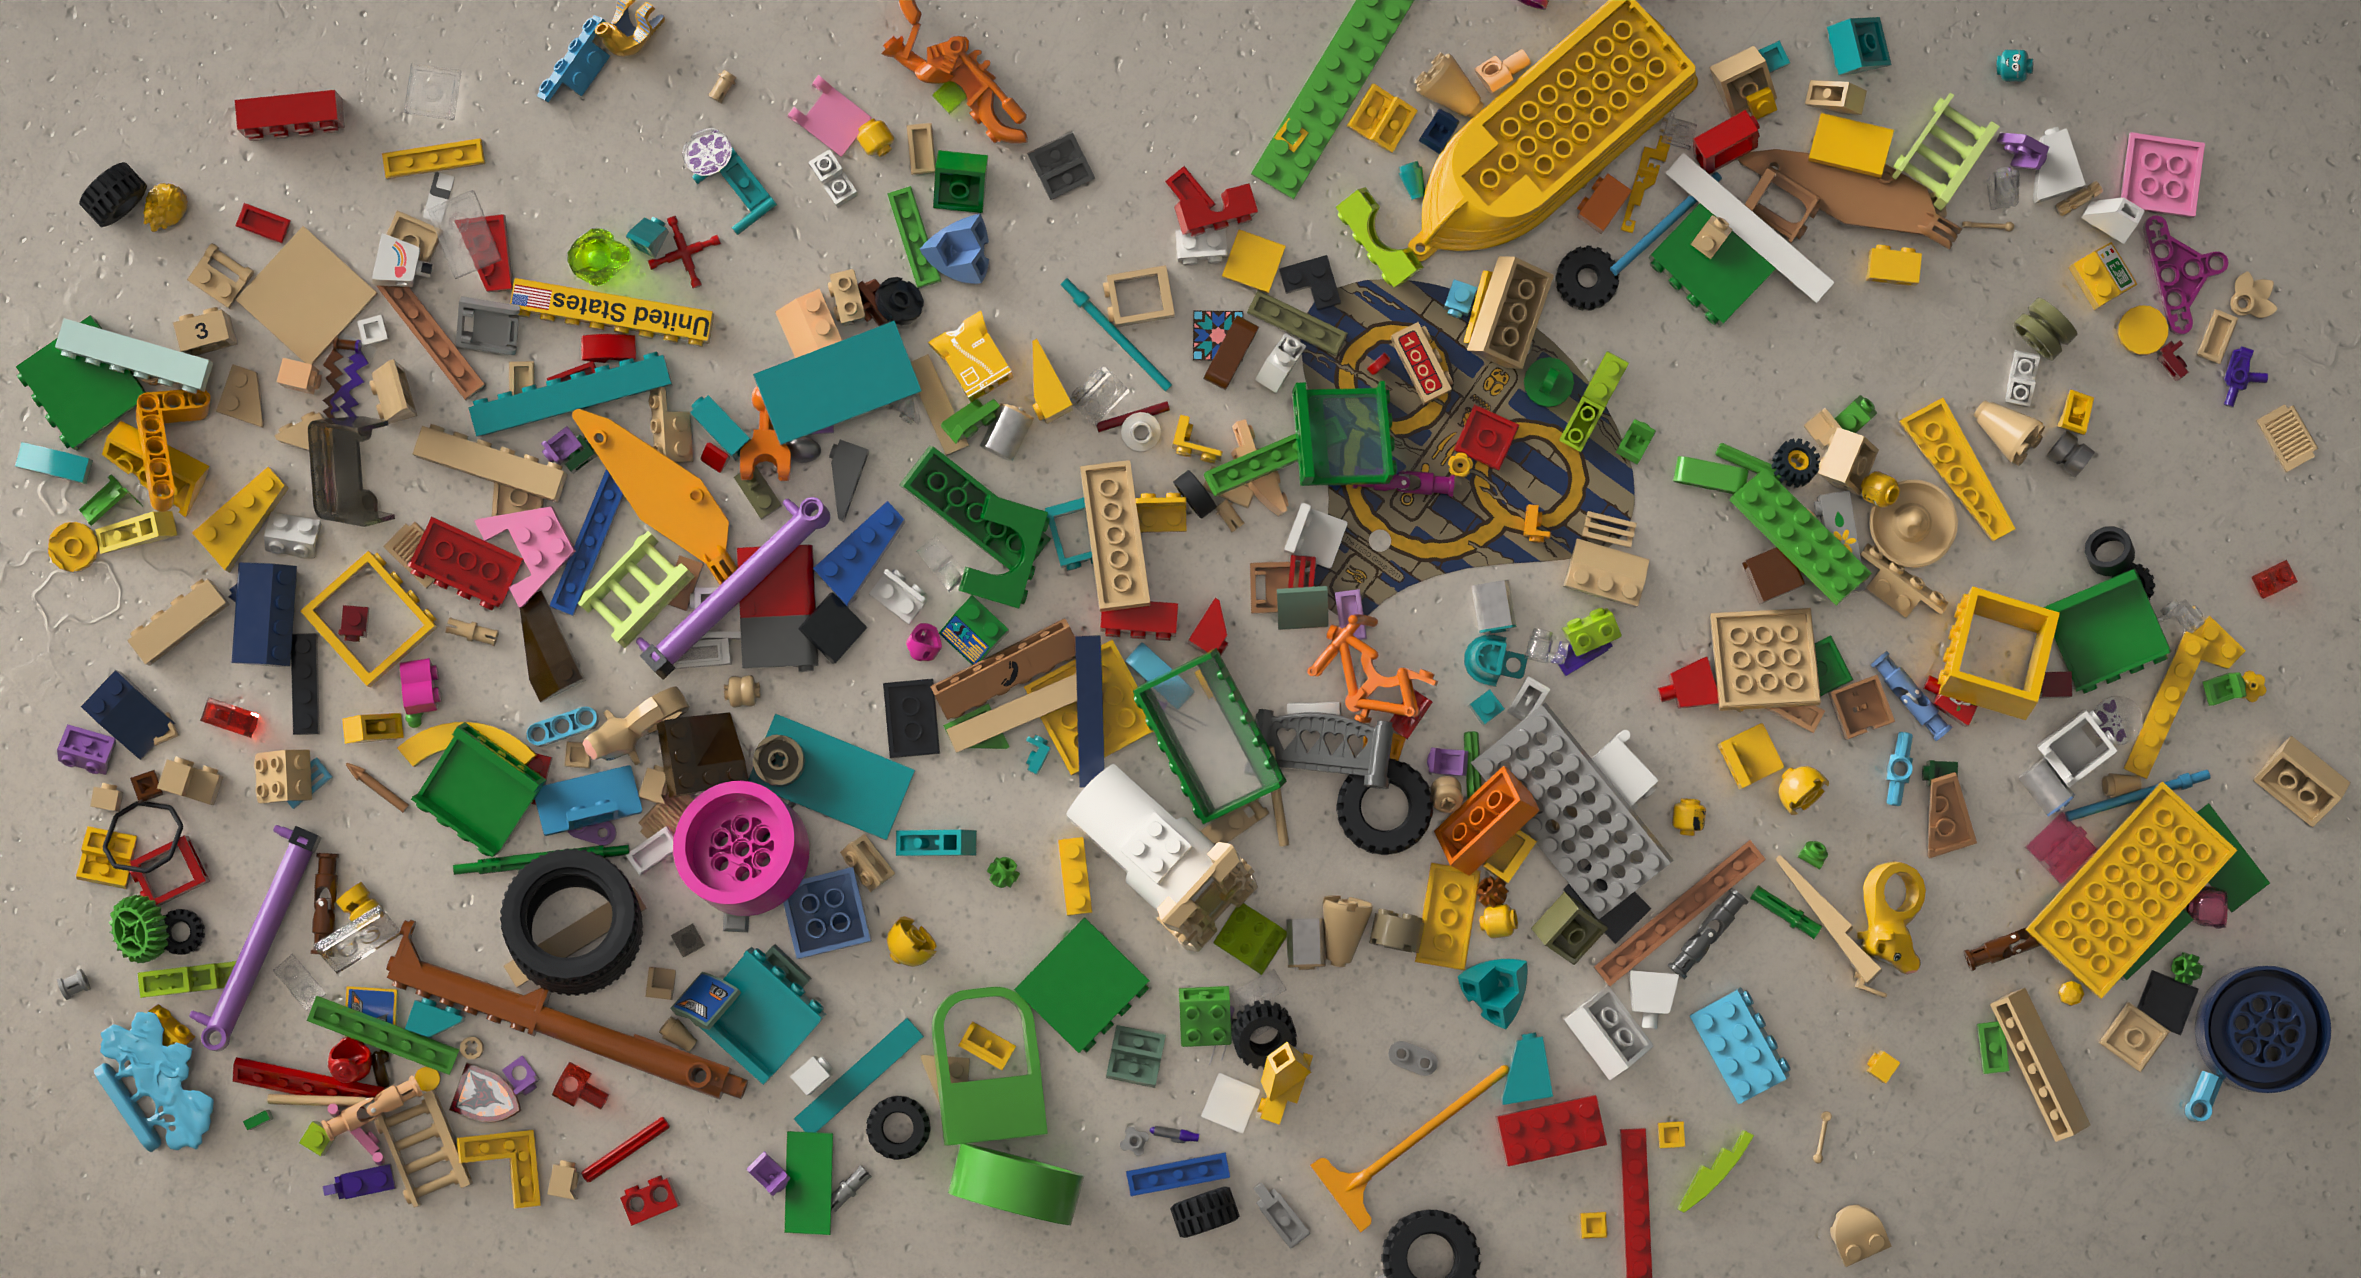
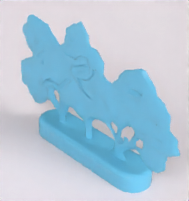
M137 1012L132 1021V1029L130 1031L113 1024L101 1032L103 1040L100 1052L105 1057L115 1059L119 1063V1072L116 1073L112 1066L103 1063L94 1070L95 1076L144 1148L149 1152H153L161 1146V1138L153 1127L154 1125H159L167 1129L165 1138L170 1149L180 1150L185 1146L198 1149V1146L202 1144V1135L209 1130L214 1100L201 1091L183 1090L181 1082L187 1079L189 1075L187 1062L191 1059L193 1049L178 1042L168 1047L162 1045L164 1028L157 1015L152 1012ZM130 1060L131 1064L125 1068V1062ZM133 1076L135 1078L136 1094L131 1095L121 1080L122 1077ZM143 1096L151 1097L156 1105L155 1114L147 1118L137 1103ZM163 1106V1112L159 1113V1107ZM165 1114L173 1115L175 1121L165 1122L166 1120L164 1118L160 1120V1117ZM175 1126L176 1129L171 1131L168 1127Z

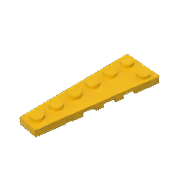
M1943 397L1899 421L1902 428L1992 542L2016 529Z

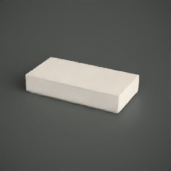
M666 826L631 850L629 854H626L639 875H642L673 853L674 834Z

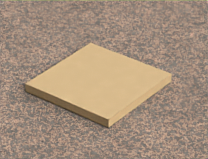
M302 226L235 300L302 361L313 365L333 343L334 339L339 337L378 293Z
M1811 608L1710 614L1720 711L1815 706L1821 704Z

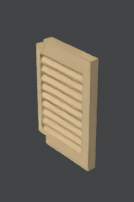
M2284 404L2256 420L2285 472L2315 457L2313 451L2319 448L2294 405L2287 408Z
M416 522L410 527L405 524L383 546L409 572H411L412 568L407 565L413 557L424 530ZM413 575L426 589L435 580L427 575L424 579Z
M668 794L667 797L663 796L667 806L657 803L638 822L643 827L640 832L648 839L668 826L675 835V830L682 814L694 799L690 795L669 798Z

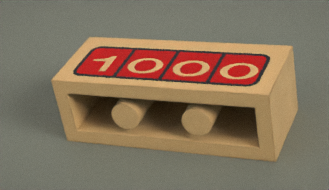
M1419 322L1391 335L1390 339L1423 405L1451 392L1452 378L1448 371L1443 372L1439 364L1442 362L1441 356L1436 348L1432 350L1428 342L1431 337L1425 326L1421 327Z

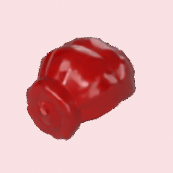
M348 1036L342 1038L329 1053L328 1068L335 1080L341 1083L360 1081L370 1072L373 1059L371 1051L361 1041Z

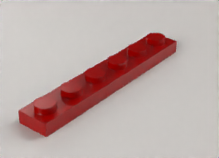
M236 1057L233 1064V1082L295 1095L375 1098L376 1095L385 1090V1087L360 1082L341 1083L331 1076Z
M1646 1128L1620 1129L1626 1278H1652Z

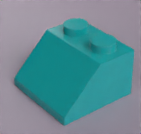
M1880 17L1850 18L1827 27L1829 42L1832 46L1835 66L1839 75L1857 74L1892 65Z

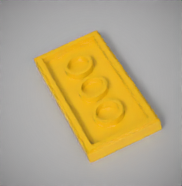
M1431 863L1422 914V923L1425 924L1419 953H1416L1415 962L1465 970L1477 898L1476 892L1478 891L1477 888L1481 874L1480 870L1474 871L1469 876L1452 866Z

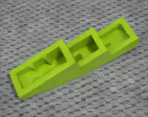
M236 961L139 972L140 998L225 988Z
M1742 1130L1732 1151L1721 1148L1711 1169L1701 1165L1677 1210L1684 1213L1705 1198L1739 1161L1754 1135Z

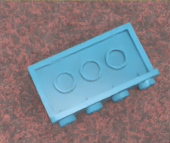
M1741 987L1690 1015L1692 1022L1738 1105L1786 1080L1790 1076L1788 1071L1791 1070L1787 1060L1784 1057L1780 1058L1776 1050L1778 1049L1776 1040L1772 1035L1768 1036L1765 1031L1766 1023L1762 1015L1755 1013L1752 1007L1754 1002L1747 990L1743 991Z

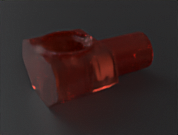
M569 1062L560 1076L552 1096L573 1107L581 1099L601 1110L609 1094L588 1083L592 1073ZM569 1077H574L578 1081V1087L573 1092L567 1090L565 1082Z

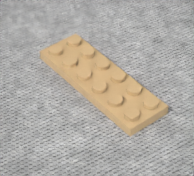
M1130 460L1080 466L1100 612L1150 606Z

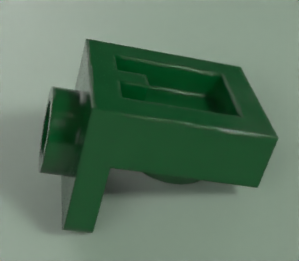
M580 434L576 438L585 449L582 451L577 449L567 457L569 461L565 463L573 474L597 457L588 440Z
M1929 760L1926 762V766L1922 767V780L1926 781V786L1931 787L1932 779L1954 772L1958 777V762Z

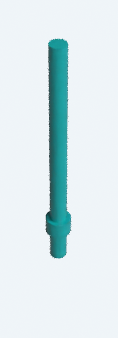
M1068 278L1061 283V286L1074 298L1073 302L1079 308L1083 307L1165 392L1172 386L1161 372L1109 322L1089 300L1090 297L1084 291H1080Z

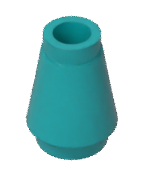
M1418 161L1399 166L1400 173L1398 174L1411 200L1424 196L1423 171Z

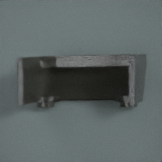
M356 416L319 419L309 423L308 442L313 507L319 518L362 527L395 519V514L378 511L376 496L370 490L363 489L359 443L371 438L372 429L388 426V420Z

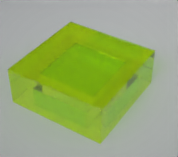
M951 81L944 83L932 95L949 115L967 99L966 94Z

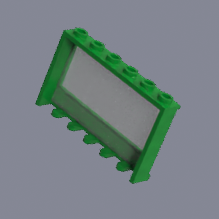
M1217 648L1141 684L1133 690L1136 705L1142 708L1146 715L1147 726L1155 732L1160 750L1166 753L1171 771L1178 776L1182 792L1186 797L1190 798L1193 804V812L1198 819H1201L1203 825L1281 788L1287 782Z

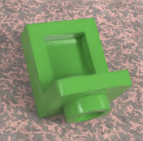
M1860 395L1835 420L1842 429L1856 433L1877 414V411L1869 399Z
M1634 419L1615 453L1638 465L1656 430L1648 424Z
M2240 672L2226 673L2202 681L2209 706L2247 696L2246 684Z

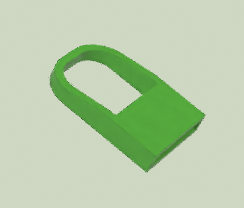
M1004 987L962 990L946 997L937 1007L932 1020V1039L944 1146L1048 1134L1035 1023L1028 1003L1018 993ZM1001 997L1010 1001L1017 1008L1021 1016L1027 1074L951 1083L944 1034V1021L948 1011L956 1003L966 999Z

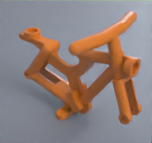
M1353 614L1348 618L1349 624L1343 629L1332 624L1326 636L1332 642L1315 663L1308 668V674L1316 677L1321 676L1325 668L1340 652L1349 693L1345 699L1346 707L1352 712L1362 710L1361 714H1356L1355 720L1362 723H1370L1372 720L1368 716L1370 710L1408 717L1418 716L1420 711L1417 707L1412 680L1419 679L1437 686L1438 681L1433 679L1435 674L1420 669V672L1417 673L1408 668H1399L1397 675L1393 677H1384L1377 673L1373 666V660L1378 658V652L1353 636V633L1360 625L1377 626L1378 620L1375 617ZM1349 645L1362 653L1361 662L1363 670L1369 678L1359 689L1357 687ZM1379 686L1387 688L1400 686L1404 705L1367 698Z

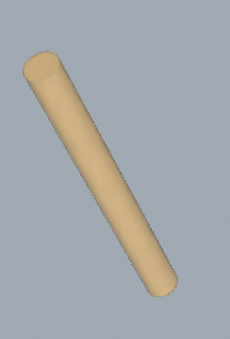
M1271 746L1269 748L1276 760L1274 747ZM1279 788L1271 792L1279 846L1289 845L1281 789Z
M268 1094L267 1102L268 1104L329 1106L330 1104H336L337 1106L351 1107L367 1099V1097Z

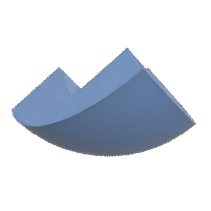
M981 214L956 221L927 240L920 248L926 260L939 272L954 280L970 284L982 283L989 265V259L984 255V245L989 242Z

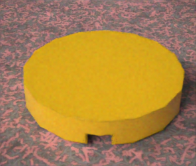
M2139 305L2129 309L2121 317L2117 335L2120 343L2127 351L2146 356L2155 353L2164 345L2168 337V324L2166 318L2159 310L2151 306Z
M78 522L64 523L56 527L49 537L48 554L52 562L62 570L69 572L82 571L90 567L97 558L99 551L97 537L94 531L85 524Z

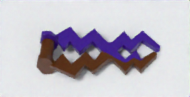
M336 337L333 341V350L323 364L324 367L332 372L326 377V380L335 391L322 401L329 406L323 412L336 425L338 422L333 412L340 411L334 401L340 397L343 398L345 403L340 407L349 416L339 425L340 428H343L358 418L351 408L359 405V403L353 398L350 391L365 382L356 371L368 365L369 362L361 351V340H344ZM339 349L352 350L356 353L348 357L354 363L343 369L352 379L343 386L335 380L343 375L334 364V362L344 358L338 352Z

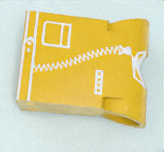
M981 311L964 320L957 330L944 332L927 342L947 363L970 403L1014 378L1012 371L988 334Z

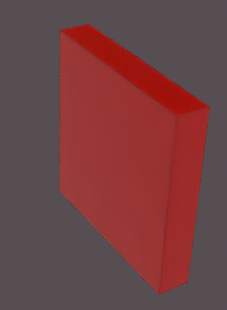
M1474 404L1453 451L1465 453L1467 457L1499 471L1520 425Z

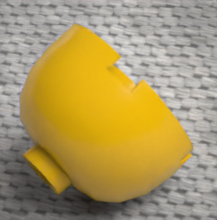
M1801 766L1796 769L1791 767L1781 776L1783 781L1779 786L1778 793L1781 803L1791 815H1797L1798 813L1795 810L1800 807L1806 810L1823 795L1825 791L1822 787L1824 784L1829 786V781L1821 772L1813 767Z
M904 916L900 917L889 930L887 945L891 952L890 957L897 964L902 963L911 967L919 966L926 963L936 954L937 951H934L937 945L924 927L920 926L918 930L912 925L914 920Z

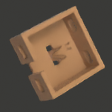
M1878 675L1828 693L1845 740L1868 732L1864 728L1872 726L1874 730L1895 722ZM1856 707L1858 712L1854 713L1853 708Z

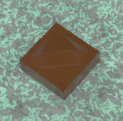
M155 770L130 778L139 803L163 795L162 790L157 788L159 781Z

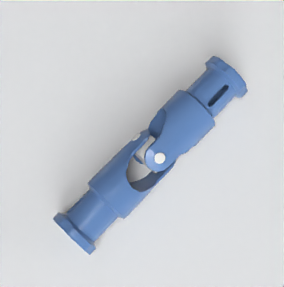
M1888 651L1884 652L1870 664L1885 678L1884 682L1903 702L1921 725H1925L1934 735L1935 741H1938L1952 729V726L1950 724L1947 725L1938 714L1939 710L1918 688L1904 669L1898 667L1889 657Z

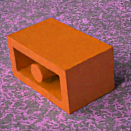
M1608 173L1604 179L1600 176L1591 188L1595 192L1590 199L1585 196L1577 207L1580 211L1577 218L1600 234L1604 232L1632 192L1630 188Z

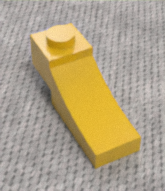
M1303 1053L1308 1066L1310 1067L1313 1056L1307 1053ZM1306 1077L1272 1102L1268 1096L1266 1099L1262 1097L1257 1112L1261 1113L1260 1118L1280 1125L1287 1101L1298 1103Z

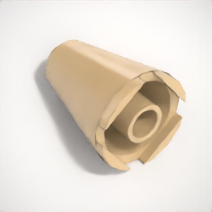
M1339 895L1324 896L1323 916L1326 959L1331 961V965L1345 967L1346 963L1352 962L1372 913L1373 906H1371L1370 902L1349 897V900L1341 899Z

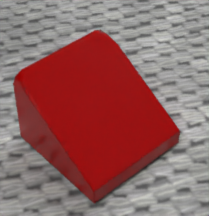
M709 442L706 444L700 460L720 473L729 462L730 456Z

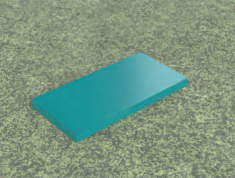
M895 321L753 374L780 445L922 391Z
M775 714L766 737L784 735L795 740L804 752L805 769L794 783L778 787L763 781L757 775L753 766L748 781L766 787L783 799L887 840L915 770ZM776 755V761L773 762V765L782 767L784 765L783 761L786 758L785 756Z

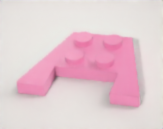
M553 507L475 520L484 541H488L509 530L531 573V576L509 587L519 608L524 607L530 598L543 587L545 582L576 552Z

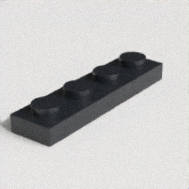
M292 634L293 735L320 734L317 634Z

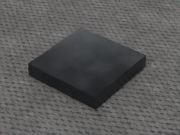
M832 592L828 594L798 629L834 664L867 629V626Z

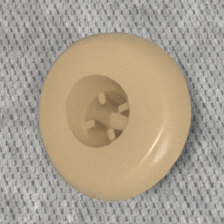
M1922 480L1897 482L1900 493L1896 502L1884 508L1876 505L1872 507L1870 514L1872 538L1882 554L1898 565L1905 567H1924L1942 558L1955 540L1958 527L1955 507L1943 490L1929 482Z

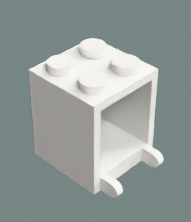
M2083 709L2037 744L2038 749L2069 788L2118 751L2115 747L2118 744L2117 740L2109 730L2105 733L2099 727L2102 721L2093 710L2088 713L2086 709ZM2088 722L2104 741L2097 747L2081 728Z
M1623 730L1607 743L1592 760L1629 806L1635 810L1639 806L1636 802L1641 797L1647 799L1657 789L1654 784L1659 780L1626 747L1624 743L1630 738V732Z

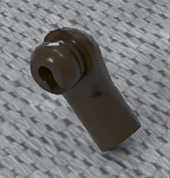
M381 1049L372 1054V1067L377 1086L386 1088L390 1085L385 1062L389 1060V1054Z

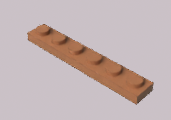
M377 286L465 400H468L486 386L410 287Z

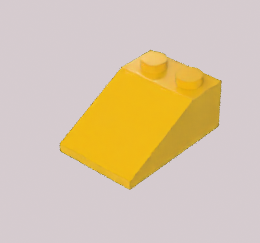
M1035 339L1032 341L1035 404L1032 406L1039 421L1044 419L1046 424H1049L1073 411V405L1039 341Z

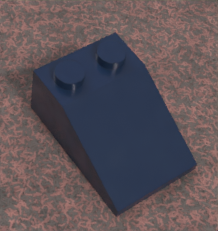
M117 670L81 706L100 726L140 760L155 746L153 739L164 736L170 730L168 727L169 722L173 723V725L176 724L133 682Z

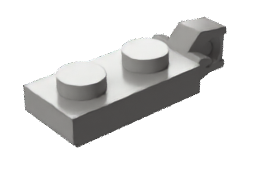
M1262 1183L1253 1188L1261 1198L1257 1202L1260 1207L1259 1209L1290 1249L1311 1234L1275 1189L1269 1193Z

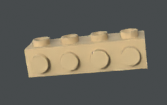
M201 579L191 586L192 591L186 596H183V594L179 595L170 603L172 606L165 612L160 610L150 618L152 620L151 623L145 627L141 625L130 633L132 637L127 641L145 665L151 666L230 605L211 580L207 579L204 581Z

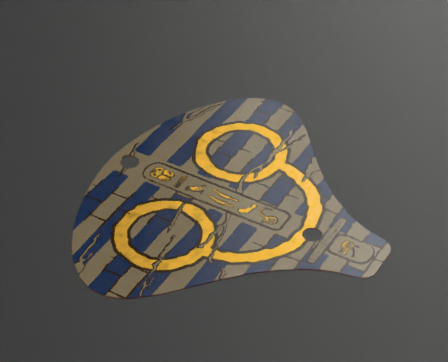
M1384 279L1363 280L1337 288L1341 300L1339 305L1317 311L1315 303H1313L1307 314L1348 333L1337 357L1300 339V342L1306 345L1302 353V361L1308 389L1376 388L1380 381H1385V388L1390 391V403L1387 404L1388 413L1392 414V427L1389 429L1390 436H1393L1395 441L1392 460H1396L1397 463L1396 474H1399L1398 472L1418 471L1434 473L1435 476L1450 477L1448 461L1451 456H1456L1458 453L1453 450L1474 404L1520 425L1500 470L1497 471L1471 459L1473 467L1469 470L1470 473L1465 477L1455 476L1453 497L1442 493H1432V495L1402 493L1397 491L1398 488L1388 491H1375L1370 487H1357V489H1353V485H1328V515L1346 521L1347 527L1332 567L1328 569L1320 565L1316 566L1313 587L1327 586L1328 609L1338 615L1335 592L1360 589L1363 615L1368 616L1384 600L1411 585L1438 575L1474 567L1571 559L1577 539L1605 547L1613 545L1582 536L1588 511L1631 521L1635 505L1633 470L1630 460L1615 453L1622 438L1607 407H1605L1581 452L1559 441L1590 382L1574 362L1538 328L1535 330L1532 339V349L1526 357L1523 369L1505 368L1467 351L1469 344L1464 343V338L1475 302V296L1468 316L1462 315V318L1453 317L1447 314L1448 310L1443 309L1450 288L1411 280L1395 288L1387 284ZM1419 322L1421 327L1425 326L1431 337L1428 342L1432 350L1435 348L1438 350L1442 362L1439 364L1443 372L1448 371L1453 381V384L1450 385L1452 388L1451 392L1423 405L1390 339L1391 335ZM1385 352L1391 358V361L1377 374L1371 375L1367 368ZM1552 357L1560 359L1568 365L1573 374L1574 385L1572 393L1565 402L1558 406L1546 408L1536 405L1529 399L1525 392L1523 381L1525 373L1532 363L1540 358ZM1374 398L1324 399V420L1336 417L1347 437L1344 442L1327 449L1330 475L1353 476L1355 466L1364 470L1383 469L1376 400ZM1458 463V467L1463 466L1462 463ZM1409 475L1410 485L1408 489L1418 488L1421 483L1420 478L1415 475ZM1529 504L1539 505L1538 512H1542L1541 527H1536V530L1551 532L1550 538L1544 539V543L1530 542L1529 537L1523 536L1526 507ZM1593 518L1590 521L1625 531L1628 528ZM1590 527L1588 530L1591 533L1620 539L1622 536ZM1375 530L1387 531L1391 537V544L1387 550L1378 552L1370 547L1369 537Z

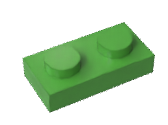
M1999 1022L1977 1024L1983 1074L2010 1071L2006 1039Z

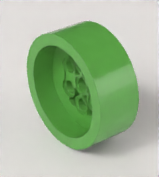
M961 1143L948 1193L1007 1212L1071 1226L1084 1175L1014 1154Z

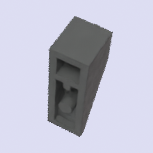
M841 439L838 445L833 444L829 458L832 459L831 465L837 515L839 521L844 522L869 455V450Z

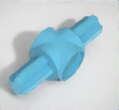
M1898 733L1895 754L1890 755L1886 780L1890 781L1886 801L1888 805L1901 806L1905 783H1909L1910 775L1913 771V758L1909 757L1913 738L1911 733ZM1901 762L1905 765L1906 772L1903 776L1895 774L1893 769L1895 763Z

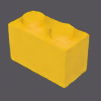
M1876 245V248H1872L1869 251L1866 281L1917 286L1920 278L1922 253H1916L1914 248H1901V251L1891 250V246Z

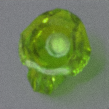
M592 228L580 236L567 252V263L572 272L578 278L594 286L608 282L630 261V248L615 241L614 236L609 231L600 228Z

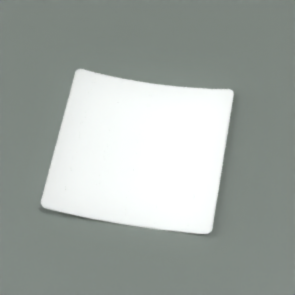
M1219 1073L1201 1116L1224 1127L1243 1133L1259 1096L1260 1089Z

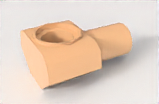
M1521 49L1502 62L1497 56H1494L1474 70L1484 87L1490 93H1493L1514 80L1512 76L1530 65L1531 62L1524 50Z

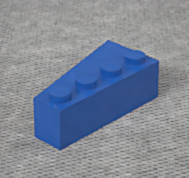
M887 501L813 568L848 608L905 524V519Z

